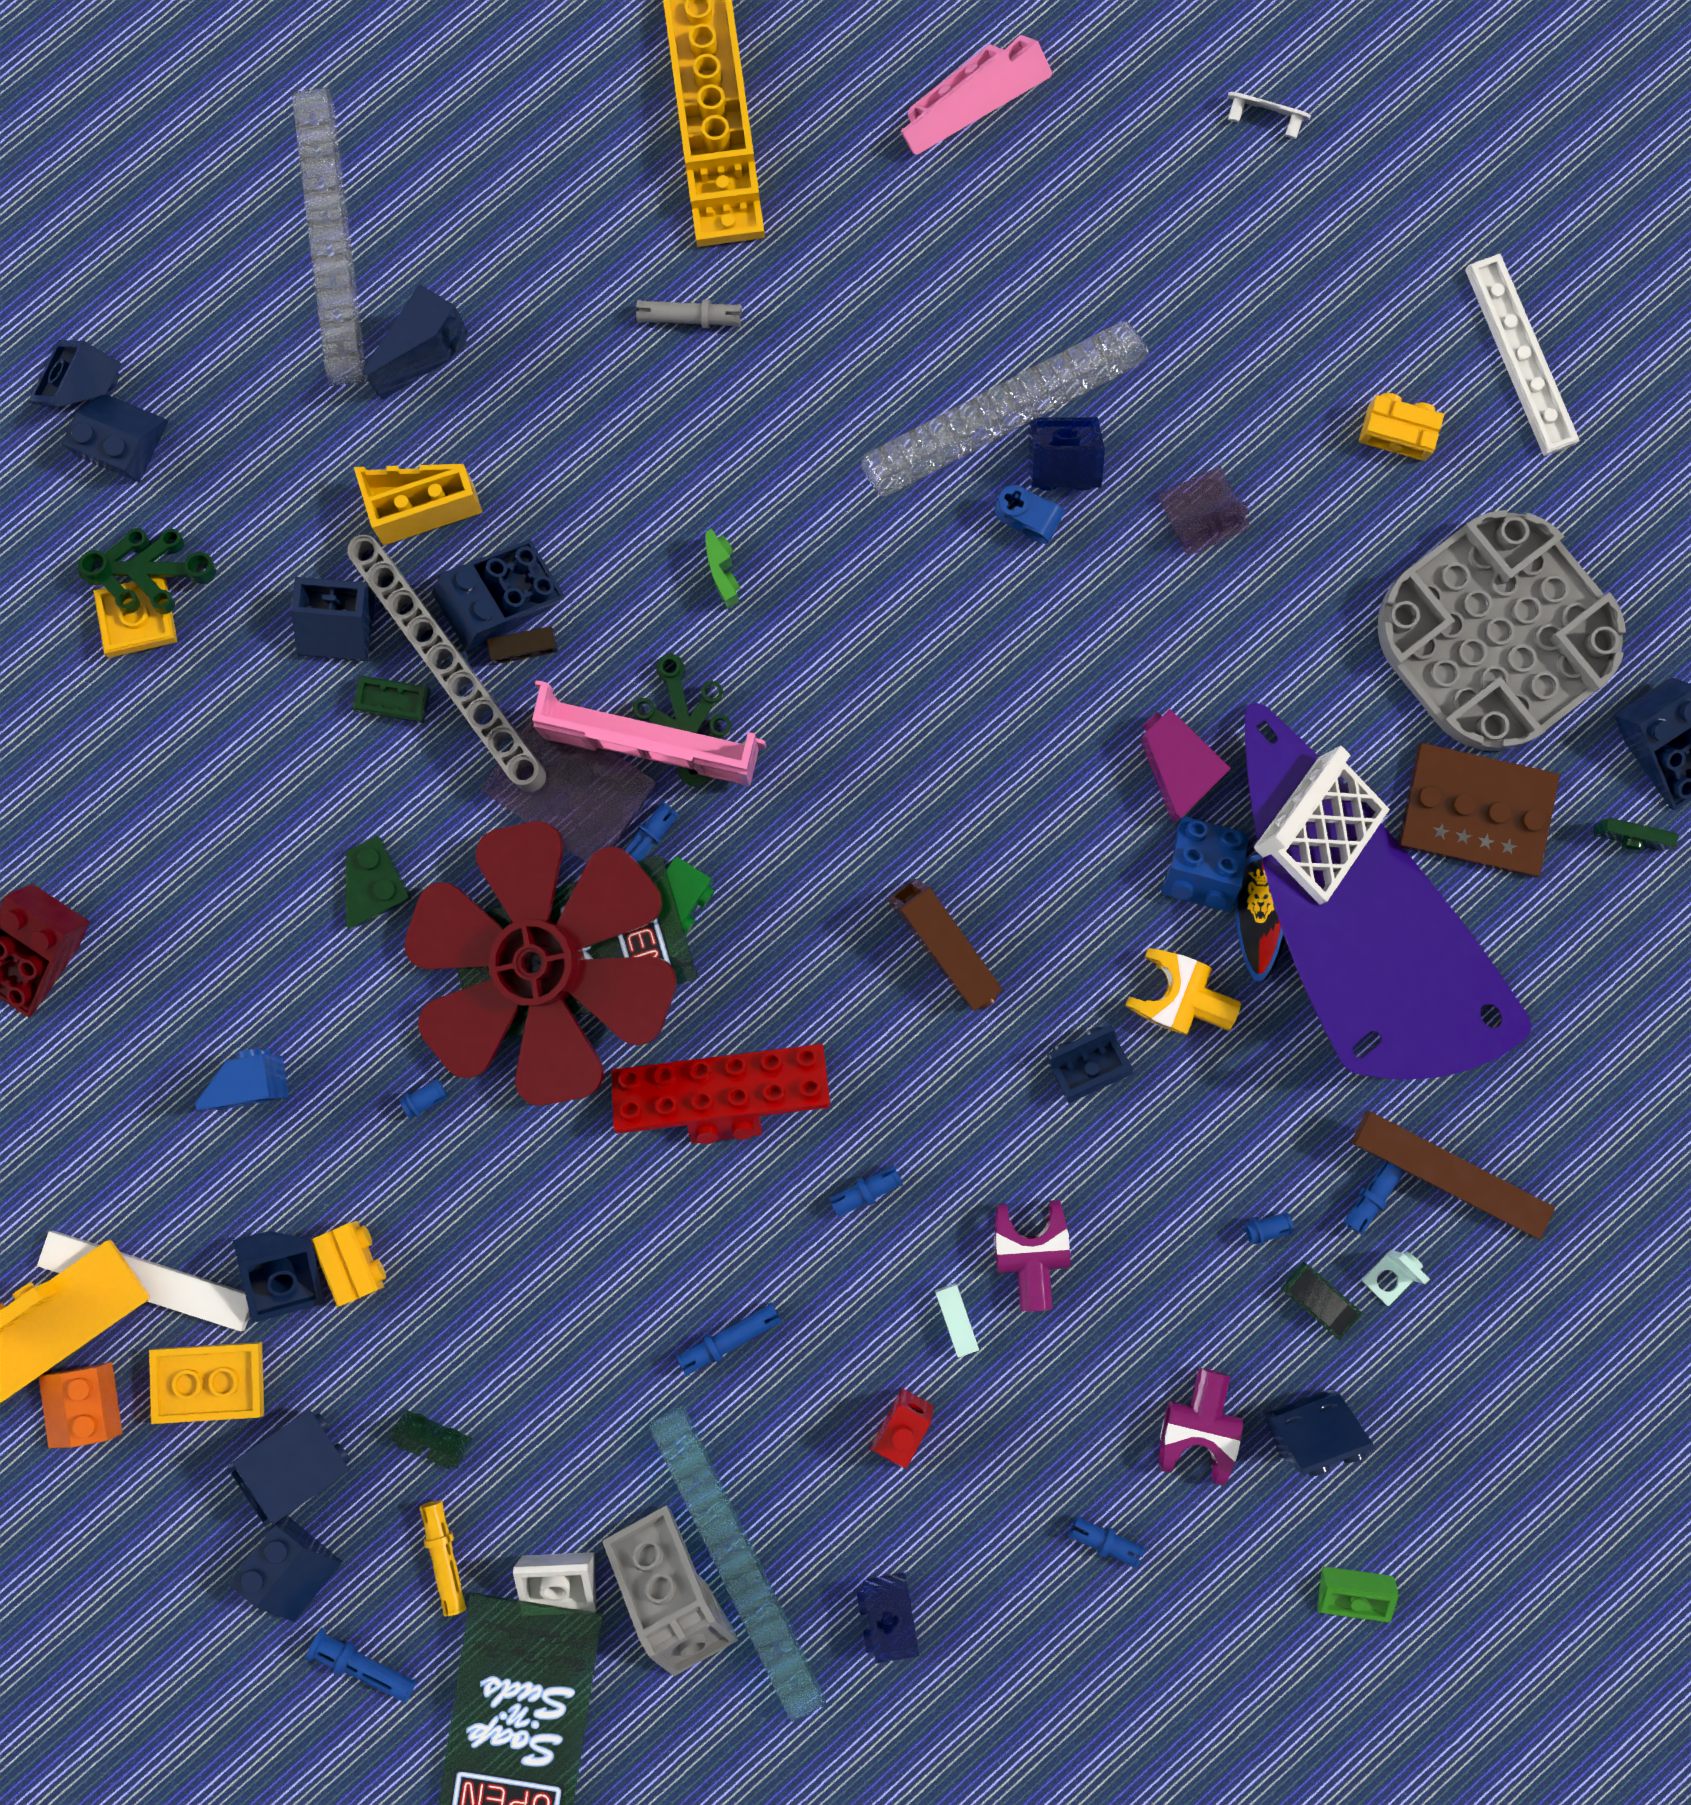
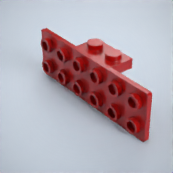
M822 1044L614 1069L611 1072L613 1127L616 1134L687 1125L691 1144H712L718 1140L726 1139L746 1140L752 1136L762 1135L760 1116L830 1107L824 1047Z

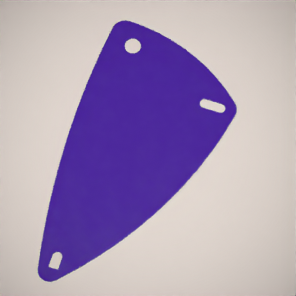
M1254 703L1245 710V748L1251 807L1256 836L1259 841L1319 756L1268 707L1260 703ZM1265 720L1276 734L1277 741L1275 743L1268 742L1256 726ZM1338 777L1340 793H1349L1348 786ZM1323 799L1324 815L1333 816L1331 799ZM1341 800L1344 817H1353L1351 801ZM1361 801L1364 818H1372L1374 814ZM1306 822L1307 837L1309 839H1318L1315 822ZM1325 823L1328 840H1338L1335 823ZM1380 823L1329 900L1321 905L1271 854L1264 858L1261 856L1275 910L1296 969L1325 1033L1340 1061L1349 1071L1359 1075L1400 1080L1443 1077L1477 1068L1495 1060L1512 1050L1529 1036L1531 1031L1530 1018L1506 981L1440 892L1403 848L1398 847V842L1382 823ZM1345 824L1348 841H1356L1355 824ZM1290 845L1286 852L1296 862H1301L1299 845ZM1309 846L1312 863H1321L1319 846ZM1329 847L1332 864H1340L1339 847ZM1313 870L1315 882L1323 889L1325 886L1323 871ZM1486 1004L1495 1006L1501 1014V1024L1496 1028L1487 1026L1481 1018V1008ZM1371 1031L1379 1033L1381 1037L1380 1044L1363 1058H1358L1354 1055L1353 1046Z

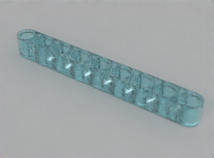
M680 1406L649 1422L652 1435L790 1720L794 1722L825 1706L826 1700L818 1680L686 1409Z

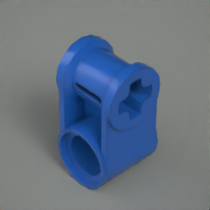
M1018 485L1005 487L1001 491L995 505V514L1002 523L1017 529L1027 537L1042 544H1049L1065 513L1058 504L1041 498ZM1011 499L1017 502L1013 510L1007 508Z

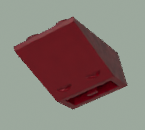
M33 883L6 895L0 907V999L28 1018L35 1013L79 949L90 921Z

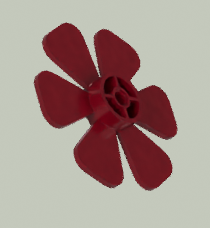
M532 821L490 831L480 839L476 848L478 866L513 924L508 925L504 929L460 888L450 883L438 882L428 886L420 895L404 945L406 955L419 968L489 967L492 979L434 999L426 1004L420 1012L418 1027L423 1040L444 1066L457 1077L473 1078L483 1074L491 1065L520 1005H529L515 1075V1086L518 1094L532 1105H549L585 1098L594 1094L600 1088L604 1078V1068L601 1060L565 1003V999L573 995L620 1039L628 1044L643 1045L656 1039L663 1029L677 985L674 969L662 958L647 956L584 960L582 949L647 926L660 914L662 907L660 890L637 861L624 849L612 846L595 852L588 861L558 922L550 921L563 855V839L560 832L553 825L542 821ZM537 953L541 958V967L537 972H534L531 969L530 960Z

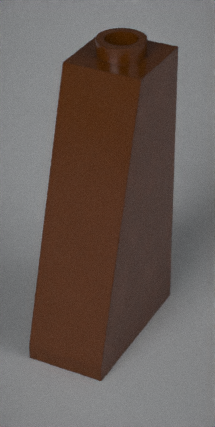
M914 879L887 899L967 1006L974 1011L978 1008L982 1010L997 1000L996 995L1003 990L930 887Z

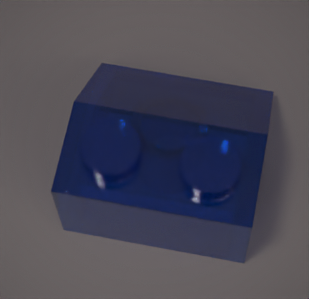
M1029 417V472L1032 488L1046 491L1055 490L1056 488H1074L1081 491L1091 488H1102L1105 447L1098 417Z

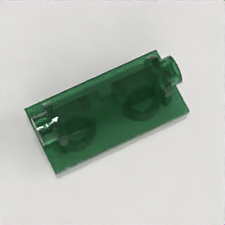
M405 1410L393 1427L392 1432L394 1433L391 1437V1441L396 1442V1447L405 1449L418 1456L422 1454L425 1446L429 1447L430 1451L427 1459L447 1469L451 1467L459 1468L464 1457L462 1454L472 1439L454 1428L445 1427L427 1419L422 1414L413 1413Z

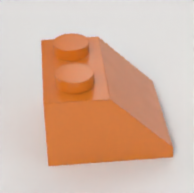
M112 1362L42 1374L38 1377L48 1448H72L108 1441L123 1434Z

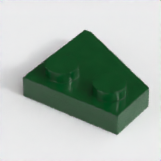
M377 835L346 851V926L349 930H354L412 899L380 836Z

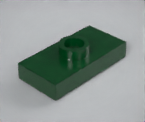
M359 675L352 709L355 712L424 723L431 689L425 686Z
M1608 818L1596 823L1593 834L1594 836L1623 842L1622 847L1637 851H1643L1645 847L1659 851L1677 847L1679 836L1675 832L1614 818Z

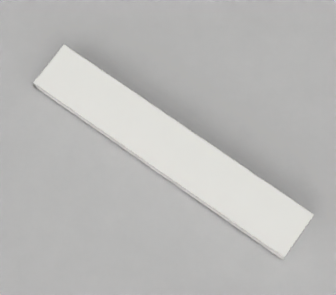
M1501 254L1468 265L1465 269L1543 456L1576 445L1580 440Z
M49 1231L37 1266L61 1273L99 1245L57 1231ZM120 1252L150 1295V1299L147 1302L234 1330H245L250 1312L244 1291Z

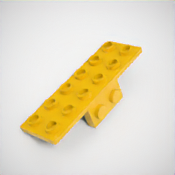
M112 1240L103 1242L51 1280L35 1286L32 1282L23 1286L12 1294L15 1301L6 1307L3 1303H0V1404L150 1299V1295Z

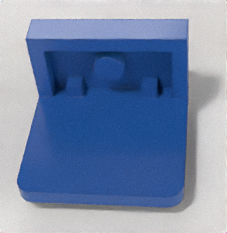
M1182 817L1178 824L1172 863L1163 881L1161 894L1208 906L1212 909L1230 912L1242 887L1248 835L1242 831L1190 817Z

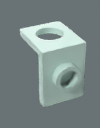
M1390 1250L1362 1279V1282L1385 1305L1390 1306L1413 1281L1426 1284L1430 1279L1421 1271L1423 1265L1411 1253L1406 1251L1404 1254ZM1384 1270H1391L1397 1277V1284L1391 1291H1383L1377 1284V1277Z

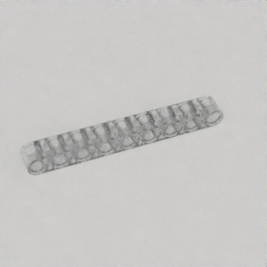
M328 87L296 91L292 93L325 370L331 386L365 382L367 379L361 371L365 367L366 362L333 100Z
M1129 322L1117 323L872 450L862 459L861 469L878 495L886 496L1133 369L1145 360L1149 349Z

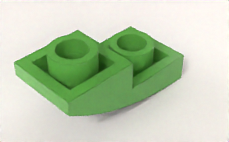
M711 528L706 531L707 557L716 588L725 606L729 609L739 603L736 591L741 589L730 571L724 574V571L732 567L729 555L734 552L724 535L717 537Z

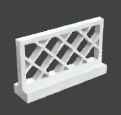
M1342 746L1318 757L1253 847L1263 858L1271 854L1319 905L1329 900L1390 810L1347 765L1346 761L1351 755ZM1339 776L1348 783L1349 793H1340ZM1323 799H1331L1333 816L1324 815ZM1341 800L1351 801L1353 817H1344ZM1361 801L1366 802L1375 811L1372 818H1364ZM1306 822H1315L1318 839H1309L1307 837ZM1325 823H1335L1338 840H1328ZM1345 824H1355L1356 841H1348ZM1290 845H1299L1301 862H1296L1286 852ZM1309 846H1319L1321 863H1312ZM1329 847H1339L1340 864H1332ZM1313 870L1323 871L1325 881L1323 889L1315 882Z

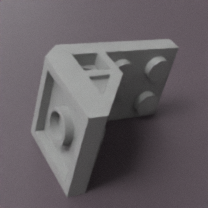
M667 1505L602 1541L639 1641L649 1658L671 1675H678L738 1641L733 1626L708 1584L696 1573L673 1513Z

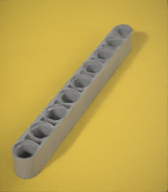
M366 534L354 537L347 548L350 560L503 771L521 790L526 792L539 790L546 780L544 767L401 571L373 537ZM374 550L373 556L370 559L362 561V557L367 551ZM394 576L393 582L388 587L381 588L385 578ZM413 603L412 610L405 615H401L403 606ZM433 630V635L428 641L420 642L421 635L425 631ZM452 656L453 662L450 667L440 669L441 661L446 657ZM466 684H473L472 692L465 697H460L461 688ZM486 711H493L492 720L487 724L481 725V715ZM507 738H513L514 744L512 748L507 752H500L499 747L502 741ZM526 766H533V775L527 780H520L519 774L521 770Z

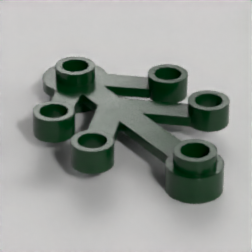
M135 528L128 531L125 538L107 552L102 553L92 550L83 554L78 562V573L82 580L90 585L102 584L115 598V603L119 609L126 614L137 611L140 606V600L134 591L124 589L114 576H129L150 598L155 611L159 614H167L174 609L175 601L167 590H161L150 577H189L195 583L207 584L213 580L216 574V566L211 557L204 552L192 553L186 558L185 562H154L166 552L177 553L183 549L184 540L181 534L175 529L165 530L160 538L150 545V540L142 529ZM142 538L140 542L133 543L135 539ZM173 538L177 539L174 543L167 544L169 540ZM131 551L139 553L130 561H119ZM132 598L130 603L123 604L126 599ZM168 599L163 605H158L160 600Z
M666 654L658 660L656 670L659 678L667 683L675 719L656 709L648 698H640L635 701L633 705L634 714L642 721L648 720L653 724L697 733L714 704L722 700L723 689L718 682L709 681L705 683L701 691L702 697L689 716L681 683L685 675L684 663L679 656ZM668 662H674L677 665L676 670L672 673L664 671V666ZM710 687H715L719 690V694L715 698H709L706 696V691ZM642 704H648L651 707L650 712L646 715L638 713V708ZM725 715L714 716L710 721L711 732L708 736L722 739L729 735L732 729L729 718ZM725 721L727 723L726 730L723 732L716 731L714 729L715 723ZM677 766L680 779L689 786H702L711 778L699 774H691L688 768Z

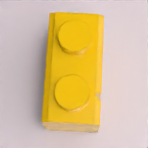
M1383 393L1381 396L1376 394L1368 406L1359 443L1426 461L1435 450L1444 413L1435 411V407L1428 403L1420 402L1412 405L1401 402L1402 398L1393 393Z
M354 1221L311 1239L337 1307L384 1288L382 1280L386 1279V1273L380 1260H373L369 1250V1246L372 1245V1238L366 1226L360 1227L358 1221Z

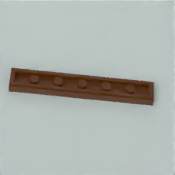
M1365 1111L1351 1141V1144L1533 1238L1541 1240L1554 1212V1206L1373 1112Z

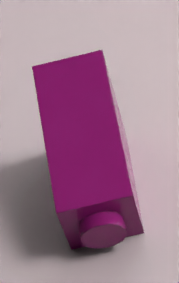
M1169 709L1163 716L1156 712L1143 725L1147 732L1140 741L1170 818L1176 823L1231 768Z

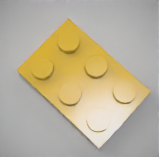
M262 1342L154 1348L149 1350L151 1424L260 1418L264 1416Z

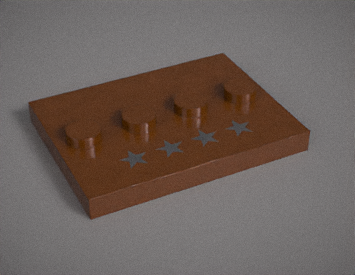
M1421 743L1418 745L1398 847L1533 878L1540 877L1560 774Z

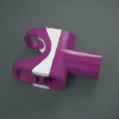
M1060 1200L1049 1201V1216H1047L1045 1227L1037 1235L1030 1237L1022 1236L1016 1232L1012 1221L1009 1220L1007 1204H997L994 1228L997 1273H1018L1020 1311H1045L1053 1309L1050 1270L1070 1269L1069 1234Z
M1198 1368L1191 1405L1169 1401L1160 1436V1471L1172 1473L1175 1462L1179 1460L1181 1453L1188 1447L1200 1445L1208 1448L1211 1455V1464H1213L1212 1483L1220 1486L1226 1484L1238 1455L1243 1431L1242 1418L1222 1414L1230 1375L1206 1368Z

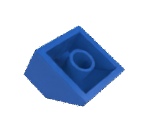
M260 1049L237 1052L238 1059L227 1060L196 1101V1111L223 1110L289 1098L283 1056L271 1055L270 1050Z

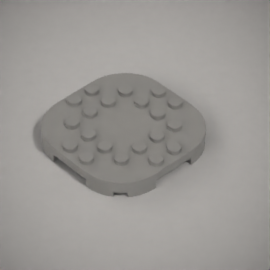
M1499 510L1483 514L1471 520L1425 557L1408 568L1391 585L1379 610L1378 637L1382 651L1390 666L1445 733L1456 741L1479 750H1508L1537 738L1594 692L1607 684L1617 671L1624 654L1621 650L1623 634L1626 633V628L1616 599L1611 592L1604 595L1560 541L1565 536L1551 523L1530 513L1522 515L1507 513V510Z

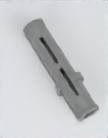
M637 300L636 308H639V311H636L637 323L701 324L702 328H710V325L741 327V304H711L710 300H703L702 303Z

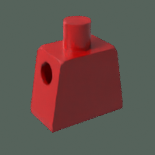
M901 1388L869 1450L906 1469L932 1422L934 1405Z

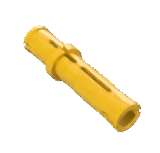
M435 1500L419 1506L426 1534V1538L423 1540L424 1545L430 1552L443 1616L446 1617L462 1613L467 1607L462 1594L456 1560L453 1554L451 1543L454 1540L453 1532L449 1531L446 1523L443 1501Z

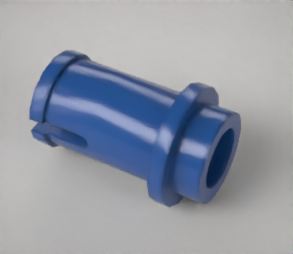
M437 1078L411 1094L409 1092L404 1093L405 1097L399 1101L410 1119L414 1116L417 1118L421 1117V1112L443 1100H447L449 1097Z
M1282 1212V1214L1261 1220L1251 1218L1250 1223L1245 1224L1246 1236L1251 1245L1263 1246L1267 1240L1294 1234L1293 1222L1288 1212Z

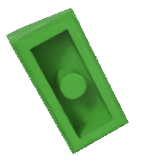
M1323 1567L1317 1606L1318 1613L1391 1623L1399 1597L1395 1578L1390 1575Z

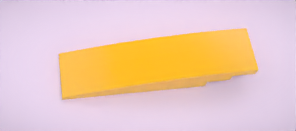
M663 0L697 247L765 238L732 0Z

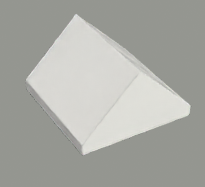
M595 1552L523 1555L514 1566L513 1576L523 1615L596 1612Z

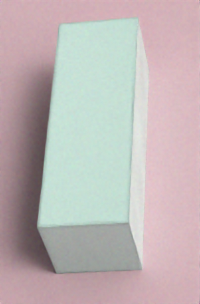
M954 1283L935 1290L957 1357L979 1351L957 1284Z

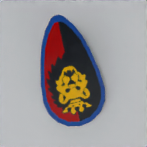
M1257 854L1245 861L1242 887L1235 899V915L1241 952L1246 967L1255 981L1262 982L1266 981L1275 969L1283 949L1285 937L1271 897L1261 855Z

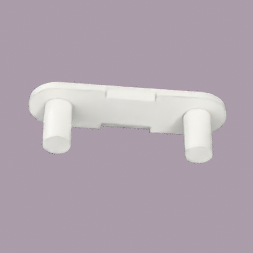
M1237 92L1228 93V97L1233 100L1228 120L1233 122L1240 121L1245 104L1262 107L1290 116L1285 136L1296 139L1302 120H1310L1311 117L1310 114L1301 110Z

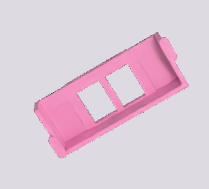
M535 681V686L538 688L539 693L532 718L534 722L533 727L545 740L596 751V748L697 770L699 775L747 786L751 785L759 749H766V742L756 738V735L750 732L747 734L746 743L741 744L561 703L554 696L553 688L550 684Z

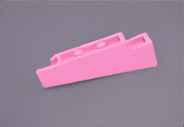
M1020 35L1005 50L988 44L912 105L907 114L911 123L901 130L911 152L915 155L920 154L1052 76V71L1039 42Z

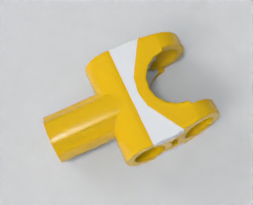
M1152 948L1147 949L1144 958L1157 964L1156 967L1164 972L1168 981L1167 991L1157 1001L1147 1000L1145 1002L1129 997L1125 1005L1128 1009L1156 1025L1183 1035L1188 1034L1194 1017L1227 1031L1231 1030L1239 1014L1241 1001L1206 988L1213 968L1184 955Z

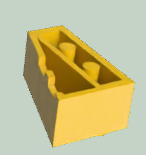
M464 464L419 465V468L399 469L398 466H386V469L366 470L365 467H354L371 527L383 546L483 513L473 481Z

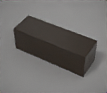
M551 626L487 639L490 660L494 665L558 652L555 632Z

